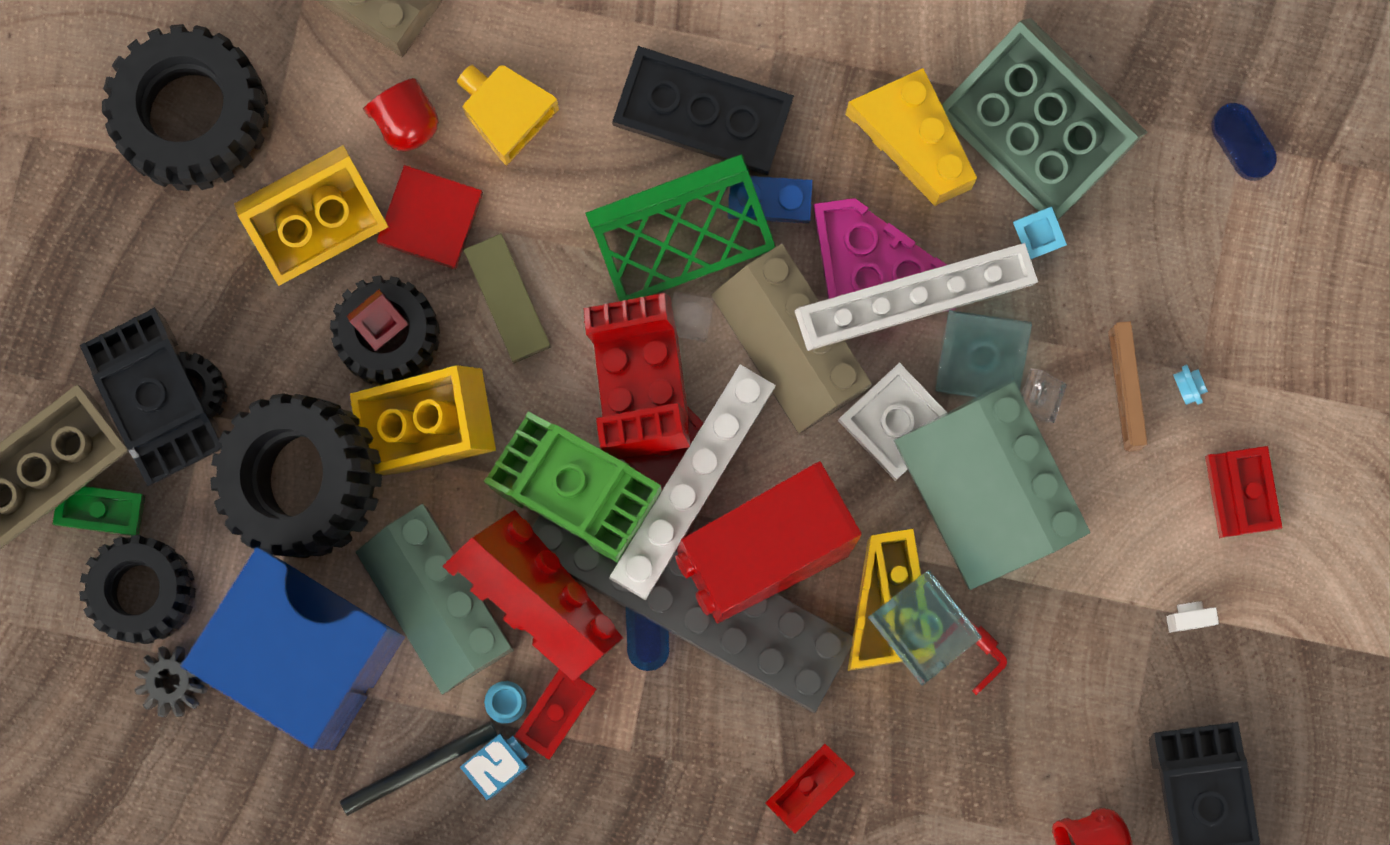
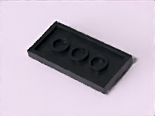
M638 46L612 125L721 161L738 155H744L749 170L769 175L794 95Z

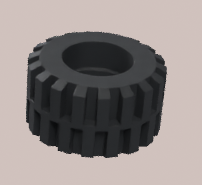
M373 276V282L366 284L363 279L355 283L358 288L352 293L347 289L341 295L344 298L341 305L336 303L333 312L336 317L335 320L330 321V330L333 332V338H331L333 347L348 369L354 375L361 377L363 381L370 384L376 382L380 386L423 374L421 369L425 364L430 366L434 360L432 357L433 351H438L440 343L437 339L440 329L436 320V314L425 295L420 293L416 286L410 282L405 284L401 282L400 278L390 276V280H384L382 276ZM379 289L395 308L405 315L410 325L409 334L405 342L398 349L389 353H374L367 349L362 341V335L347 318L349 313Z
M131 535V538L121 536L113 539L114 544L110 546L107 544L102 545L97 549L100 555L97 558L90 557L86 565L90 566L88 574L82 573L80 579L81 583H85V591H79L80 601L86 602L87 607L83 611L87 618L94 620L93 626L99 631L107 633L108 637L134 644L154 643L156 639L164 640L171 636L169 633L171 630H179L184 624L181 620L185 614L190 615L193 606H190L189 602L191 597L195 598L196 589L191 587V581L195 579L192 571L187 569L186 564L188 562L184 557L177 554L175 549L169 545L141 535ZM139 565L148 566L155 571L159 580L158 598L154 605L146 612L139 615L128 614L121 608L117 598L119 581L131 568Z

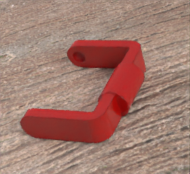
M960 617L933 642L935 650L962 625L969 632V637L986 655L990 654L999 663L973 688L972 692L977 695L1006 667L1007 658L996 647L999 643L981 625L977 628L968 618Z

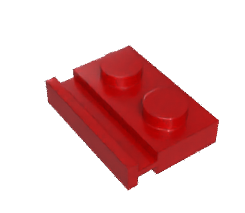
M1268 446L1205 456L1219 539L1283 528Z

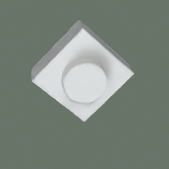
M1202 601L1177 605L1178 613L1166 616L1169 633L1219 624L1216 607L1203 609Z

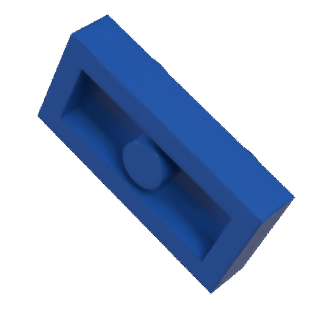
M751 176L767 221L810 223L813 180ZM743 182L730 186L728 208L742 214L749 199ZM751 205L746 216L757 220ZM728 213V219H739Z

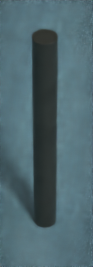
M489 721L340 800V804L348 816L494 739L498 733L492 722Z

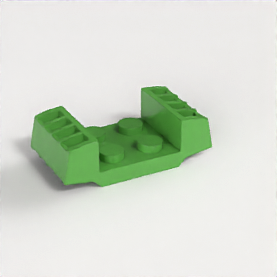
M529 411L508 445H506L502 455L496 461L488 477L484 480V483L501 497L520 508H523V506L528 507L584 539L595 551L617 563L662 492L660 484L637 472L626 463Z

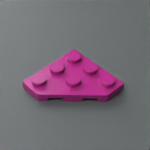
M856 198L814 204L813 208L828 299L947 265L937 257L934 258L915 244L914 240L890 223L887 224L877 217Z

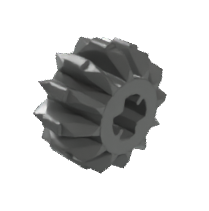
M162 646L158 648L159 662L153 656L146 655L143 660L150 668L149 671L136 670L135 676L140 679H146V684L136 687L135 693L137 695L149 693L150 695L144 701L143 707L150 710L158 704L157 713L159 717H167L171 708L176 717H182L185 715L184 702L189 707L196 709L200 704L192 694L194 692L206 694L208 688L204 685L196 684V679L200 678L180 667L185 659L184 647L176 646L171 656L168 648ZM168 672L180 677L179 685L174 684V687L177 688L174 692L172 689L164 688L163 680L169 679L166 675Z

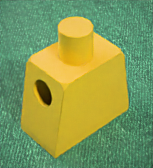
M472 64L462 72L457 80V84L471 95L462 106L466 117L506 166L559 110L558 101L552 94L504 65L498 66L487 77Z

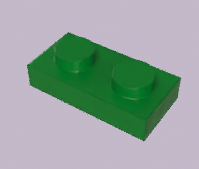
M83 486L55 508L52 525L128 536L139 535L145 495Z

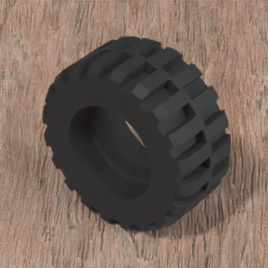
M184 24L171 25V33L163 34L157 28L147 32L150 38L148 41L140 44L135 39L130 43L127 48L131 53L126 59L118 56L112 64V67L117 72L115 78L106 77L103 89L109 96L108 99L102 100V113L108 119V122L105 124L108 135L115 142V147L140 174L148 176L158 185L166 187L168 184H172L177 190L190 191L191 185H198L201 190L213 188L212 180L220 177L226 183L235 177L232 172L235 167L240 164L243 168H246L253 161L249 153L253 148L260 150L265 138L261 130L268 127L269 114L265 109V106L268 104V98L261 84V79L244 52L239 47H235L230 39L221 33L213 36L208 28L197 25L193 27L192 32L188 31ZM191 75L204 76L215 81L224 97L223 107L218 120L208 132L196 139L185 142L167 141L155 133L150 123L151 108L156 96L167 84L180 77Z
M282 393L272 395L269 400L259 399L251 403L249 406L251 413L240 411L231 420L235 427L232 431H223L218 440L219 443L223 444L220 454H213L211 465L217 466L216 477L210 478L211 491H218L219 499L214 502L218 514L229 517L225 521V526L232 534L242 535L240 537L241 542L253 549L258 547L275 556L309 558L310 556L330 554L333 551V547L343 548L352 541L351 531L362 532L368 524V520L364 516L367 510L375 511L379 500L373 497L375 486H382V474L375 473V465L380 464L381 459L378 450L369 448L368 444L373 442L374 438L368 428L358 426L360 419L351 411L341 409V405L300 394L293 396ZM299 437H307L315 445L321 457L323 466L322 484L318 495L307 509L296 516H289L283 512L274 498L271 488L272 468L278 454L288 443Z

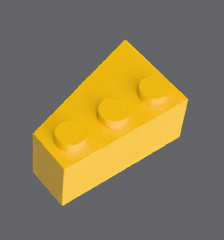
M924 68L848 102L846 116L853 123L856 122L873 140L872 142L900 167L899 170L934 206L973 188L977 176Z
M913 529L871 535L867 541L847 671L935 656Z

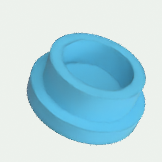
M1188 364L1182 366L1183 371L1173 374L1186 405L1195 401L1199 405L1203 403L1201 394L1208 392L1199 369L1191 372Z
M501 681L489 688L485 696L484 705L487 714L493 720L508 724L522 717L527 707V698L523 689L516 683Z

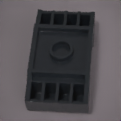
M155 307L80 345L98 390L147 486L153 485L220 451L223 444L218 442L222 435L217 422L208 416L175 348L178 342L166 319Z
M1230 722L1154 732L1149 738L1151 762L1153 769H1159L1170 845H1260L1248 763L1243 749L1239 723Z

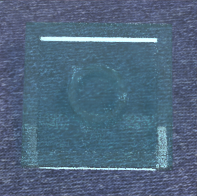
M949 310L941 343L935 391L978 397L1001 384L1015 382L1020 391L1032 322Z
M930 570L922 574L868 617L922 686L982 638Z

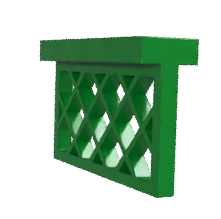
M738 155L585 213L590 228L594 231L619 301L659 293L762 255L776 247L744 155ZM741 182L744 183L749 197L742 214L720 204L727 187ZM720 190L715 201L704 197ZM700 199L713 206L703 228L681 218L688 202ZM681 205L677 215L666 211ZM751 205L757 221L746 216ZM718 208L739 218L730 240L708 231ZM658 213L674 220L664 242L643 233L649 217ZM642 219L638 230L628 226V224ZM744 220L760 227L766 244L749 250L734 243ZM679 223L701 232L691 255L669 245ZM622 228L635 234L626 256L610 250L605 233ZM705 235L727 244L721 260L716 263L709 264L696 257ZM640 237L662 247L652 269L631 259ZM732 247L743 252L727 258ZM666 250H670L688 259L681 276L670 278L657 272ZM613 257L623 261L619 271ZM693 262L704 266L689 272ZM628 264L650 273L643 289L627 295L621 280ZM654 276L665 280L650 287Z

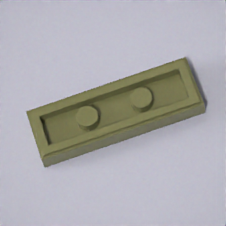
M502 234L464 249L513 364L551 348Z

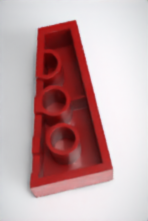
M515 509L470 538L442 566L452 576L459 572L473 584L470 591L482 602L488 597L505 612L502 619L514 630L517 628L527 631L533 637L532 645L573 681L624 639L615 628L612 620L601 612L590 599L584 587L574 580L562 566L556 554L546 547L535 534L531 525Z

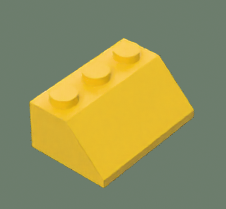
M344 145L234 203L240 221L278 286L388 228L385 219Z

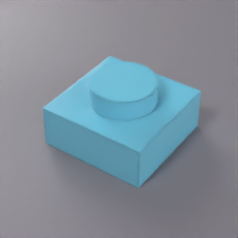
M1052 206L1013 221L1021 244L1025 243L1030 259L1067 245Z

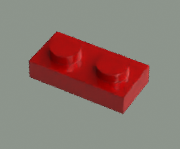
M559 669L514 737L548 760H551L597 689L580 677L574 681L571 680Z
M824 744L765 804L796 834L856 773L833 750Z

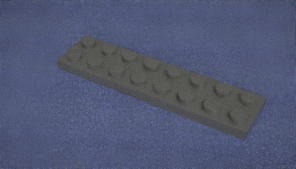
M539 515L532 527L535 534L550 551L556 554L562 566L574 579L813 713L820 706L852 647L853 636L778 594L717 624L712 614L706 615L699 606L696 598V592L699 590L691 577L686 579L681 573L675 556L678 555L677 550L645 601L609 579L618 563L595 551L584 539L542 515Z

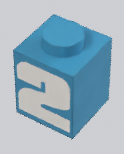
M499 734L460 766V768L485 799L490 800L529 768L524 761L529 754L514 736L507 740L503 734Z

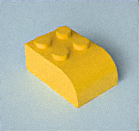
M456 365L350 393L352 412L360 419L358 426L368 428L374 438L373 442L368 444L369 448L379 451L381 463L375 465V473L391 475L410 472L496 451L481 368Z

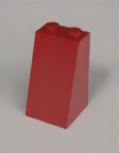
M819 461L682 538L677 549L678 555L675 556V559L683 576L686 579L691 577L699 590L696 592V598L702 611L706 615L712 614L718 624L848 558L862 533L823 464Z

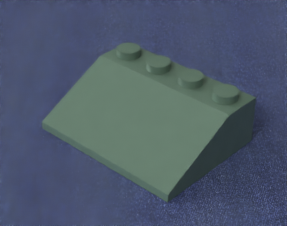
M1032 18L1019 21L942 104L952 127L1037 211L1052 206L1057 220L1071 209L1147 133Z
M1015 382L1001 384L893 440L969 590L1052 554L1091 533Z

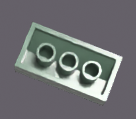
M424 504L419 505L384 527L356 551V554L442 695L514 651L485 601L482 602L470 591L473 584L459 572L452 576L442 567L455 552Z

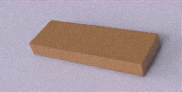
M1131 321L1118 322L1108 331L1123 446L1126 452L1143 449L1148 443Z

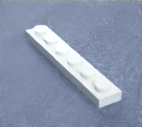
M1023 243L802 306L794 312L807 351L1029 287L1036 284L1038 280L1026 245Z
M741 364L739 365L609 579L646 601L676 552L681 539L687 534L773 393L776 385Z

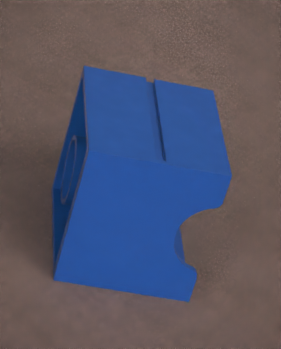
M256 547L180 667L311 749L335 750L368 697L365 694L368 688H374L405 639V636L283 560Z

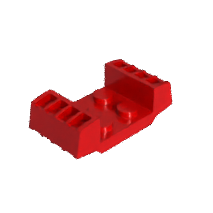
M660 293L583 308L585 332L594 344L602 409V417L596 418L601 450L617 459H625L690 447L688 408L671 297L666 293Z

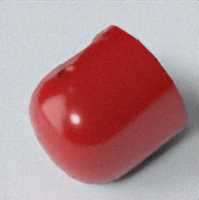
M415 78L407 79L388 88L363 108L367 117L374 119L387 145L397 151H410L424 145L435 135L438 128L439 120L436 110Z
M1109 808L1093 809L1091 815L1084 818L1071 820L1067 817L1056 821L1052 825V834L1057 845H1071L1069 834L1075 845H1132L1130 831L1124 819L1117 812Z

